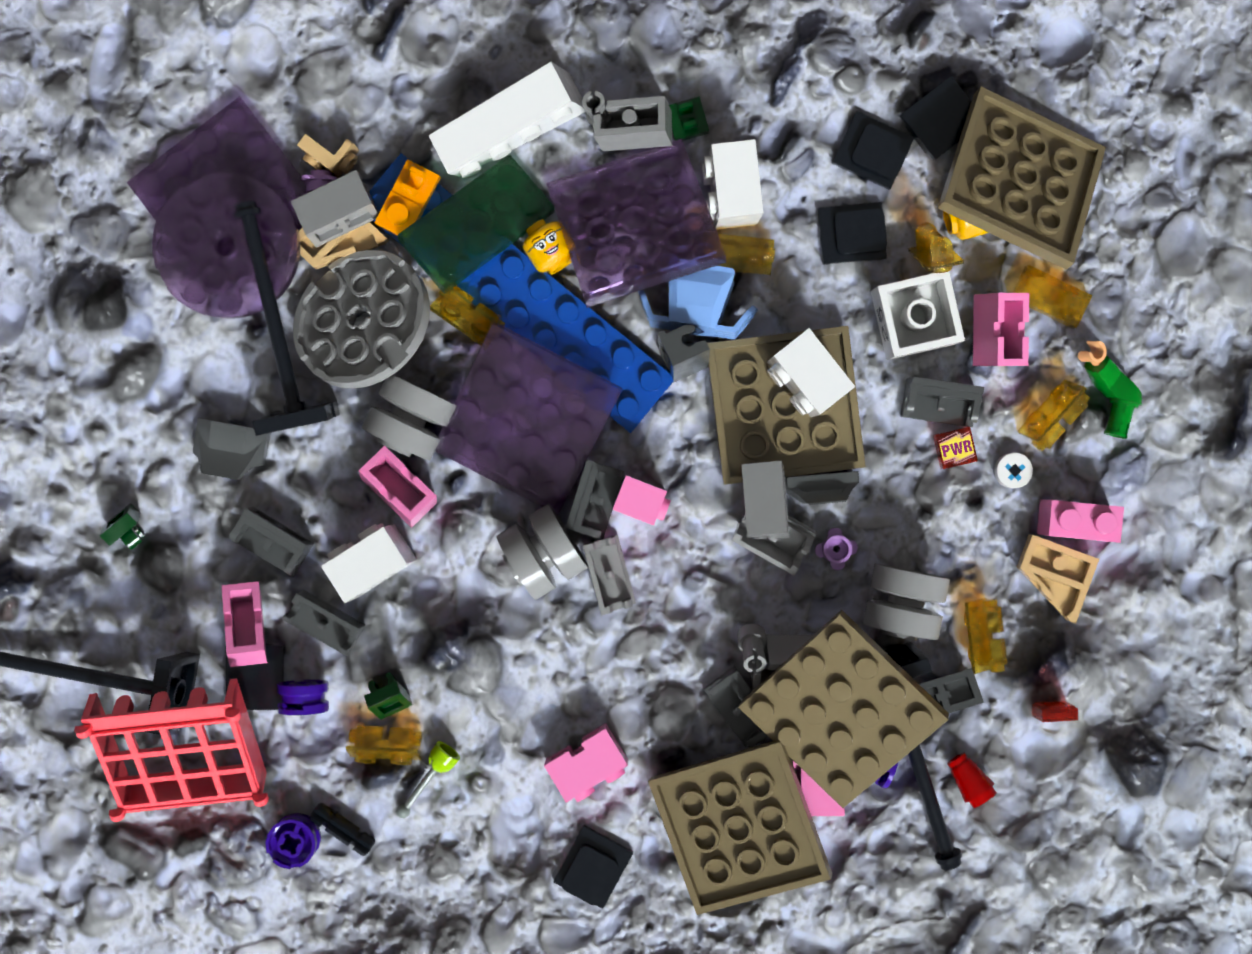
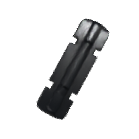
M319 803L311 813L310 821L319 827L321 825L325 826L326 832L347 846L349 844L353 845L354 848L352 850L361 856H366L375 844L374 837L366 832L360 833V828L338 813L334 815L331 813L333 809L324 803Z

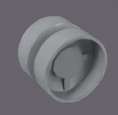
M392 375L384 380L378 392L383 399L394 405L392 411L371 406L361 428L378 437L377 442L408 457L414 454L430 461L441 439L424 427L427 422L447 427L457 405Z
M549 503L529 515V520L535 533L533 537H530L517 523L496 535L504 553L502 557L519 585H524L535 600L556 588L555 579L550 570L551 567L555 566L568 580L589 568L569 531L565 528L562 520Z
M875 563L870 587L889 594L888 601L867 600L863 624L881 629L882 634L913 641H917L918 638L938 640L943 616L925 609L924 604L925 602H946L950 579Z

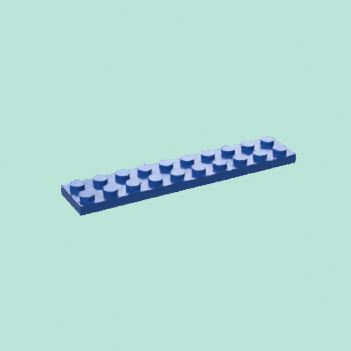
M400 153L369 191L379 212L408 159L402 153ZM439 183L409 241L381 228L630 434L673 383L669 372L547 272H538L523 252Z

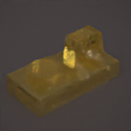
M1031 265L1025 266L1013 293H1029V308L1073 329L1078 327L1092 298V295Z

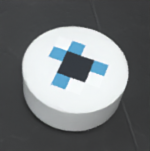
M1007 453L997 460L994 474L997 481L1004 487L1020 488L1030 481L1033 467L1025 455Z

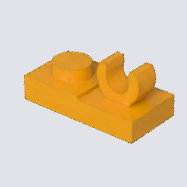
M407 159L374 223L409 241L441 179L440 175Z

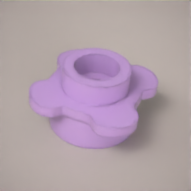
M312 170L310 175L301 176V180L305 181L306 193L337 179V177L332 176V172L326 170Z
M831 528L828 531V537L823 543H819L815 547L816 555L828 560L831 568L834 570L843 569L845 562L851 555L856 554L858 550L857 543L844 537L839 528ZM836 545L840 548L838 552L833 551V547Z

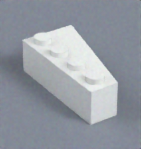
M549 62L428 136L447 173L468 178L478 173L482 169V165L507 156L513 149L534 140L586 111L582 106V96L570 73L553 62Z

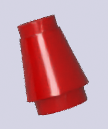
M965 752L957 755L947 763L964 802H969L972 808L984 804L997 794L993 788L995 783Z

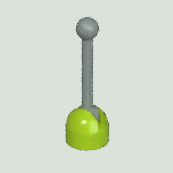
M441 741L435 744L428 757L431 769L407 801L397 807L396 814L398 817L406 818L409 816L410 807L437 772L444 773L454 768L460 760V755L455 749Z

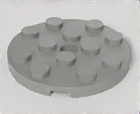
M358 251L329 264L327 267L330 270L316 284L311 281L298 303L293 323V339L300 359L304 361L313 374L324 382L341 388L371 386L399 371L412 358L422 343L430 317V301L427 288L419 274L399 256L386 251ZM362 312H367L370 317H366L365 321L358 325L357 328L355 326L356 318Z

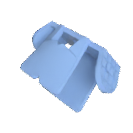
M671 259L669 261V317L654 315L643 288L637 290L650 327L673 331L684 325H694L695 331L691 335L708 338L735 340L753 319L758 309L754 305L751 306L733 327L720 325L734 287L733 279L735 276L733 268Z

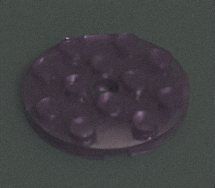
M228 172L201 176V179L189 184L185 188H179L168 199L158 215L152 240V252L156 269L159 270L169 292L179 302L196 312L221 319H237L254 315L263 311V306L241 218L234 219L233 212H236L234 205L247 201H256L257 207L261 208L262 214L256 215L276 301L290 286L298 268L301 249L296 221L286 203L272 189L254 178ZM224 237H233L237 249L228 256H222L218 250L220 240Z

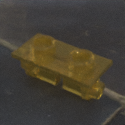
M924 222L916 228V247L908 248V252L928 272L944 273L952 270L955 265L964 264V260L953 251L952 242L947 237L942 236L933 224Z
M704 232L701 263L733 268L735 272L771 275L772 262H774L775 256L774 239Z
M446 282L439 291L440 296L430 305L432 312L486 350L504 332L503 328L506 323L501 321L502 316L497 315L482 303L473 308L471 304L474 298L455 283L450 285Z
M1064 379L1060 385L1050 392L1045 402L1027 417L1025 424L1017 432L1032 439V445L1039 451L1043 452L1045 448L1050 449L1066 431L1059 423L1061 418L1071 425L1088 407L1087 402L1090 400V397L1085 393L1086 387Z
M981 598L964 603V622L967 626L969 639L968 657L974 674L990 670V672L1005 671L1004 665L1008 664L1005 639H993L992 633L1004 632L1002 607L997 605V599Z
M358 725L357 729H350L349 743H355V745L346 746V751L350 757H355L354 761L371 764L376 763V758L390 759V763L396 765H411L412 760L421 761L422 759L419 750L415 749V746H421L422 732H416L415 728L390 727L389 740H382L383 727Z

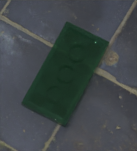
M509 154L399 233L398 240L445 294L527 233L526 230L531 225L551 216L556 207Z

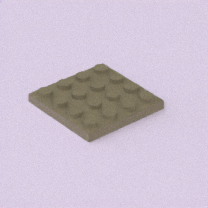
M980 86L974 93L938 209L1067 270L1074 264L1106 147Z
M848 326L811 330L855 385V388L831 407L814 417H810L808 414L802 416L790 401L793 394L785 385L779 387L767 372L771 368L767 361L804 331L707 343L710 348L708 367L723 485L743 483L741 464L782 461L785 477L866 467Z
M843 610L838 612L748 694L738 707L774 742H781L785 746L788 756L842 808L847 806L949 720V713Z
M771 741L660 774L649 779L650 789L697 915L831 880L833 874L792 761L781 742Z

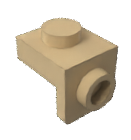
M307 134L297 144L305 153L302 160L315 170H322L324 167L337 178L343 172L347 174L351 171L358 160L356 154L359 152V149L349 139L343 143L335 155Z

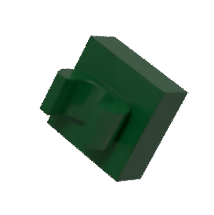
M700 96L669 105L672 111V135L675 143L709 134V127Z
M130 503L103 525L100 537L109 546L120 538L132 550L143 541L144 533L136 525L141 513Z
M390 672L386 673L388 684L380 689L376 682L373 680L369 681L368 688L371 693L364 696L368 709L380 720L413 705L409 693Z

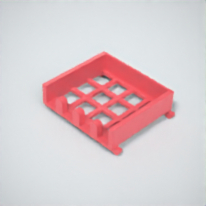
M237 678L229 680L225 701L221 703L207 704L208 697L205 689L198 687L190 692L187 706L170 708L171 701L168 693L161 691L153 696L149 710L133 712L134 705L131 697L123 695L116 700L112 714L105 715L98 694L89 695L81 718L83 725L75 726L74 731L79 739H84L88 736L91 739L118 806L117 809L109 810L111 821L119 822L124 819L126 813L245 800H253L254 805L257 807H262L268 803V793H263L267 772ZM230 723L235 739L209 742L204 725ZM195 727L200 743L174 745L169 729ZM159 730L164 747L139 749L134 733ZM124 734L129 750L119 751L114 735ZM238 748L243 764L218 767L213 751ZM204 753L208 768L183 770L178 754ZM168 755L173 768L172 772L148 773L143 758ZM133 759L139 775L129 776L123 760Z

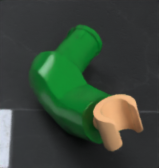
M1087 341L1090 352L1080 351L1078 359L1086 362L1084 368L1094 386L1112 403L1104 434L1127 439L1134 409L1142 406V393L1135 383L1106 355L1107 349L1103 342Z

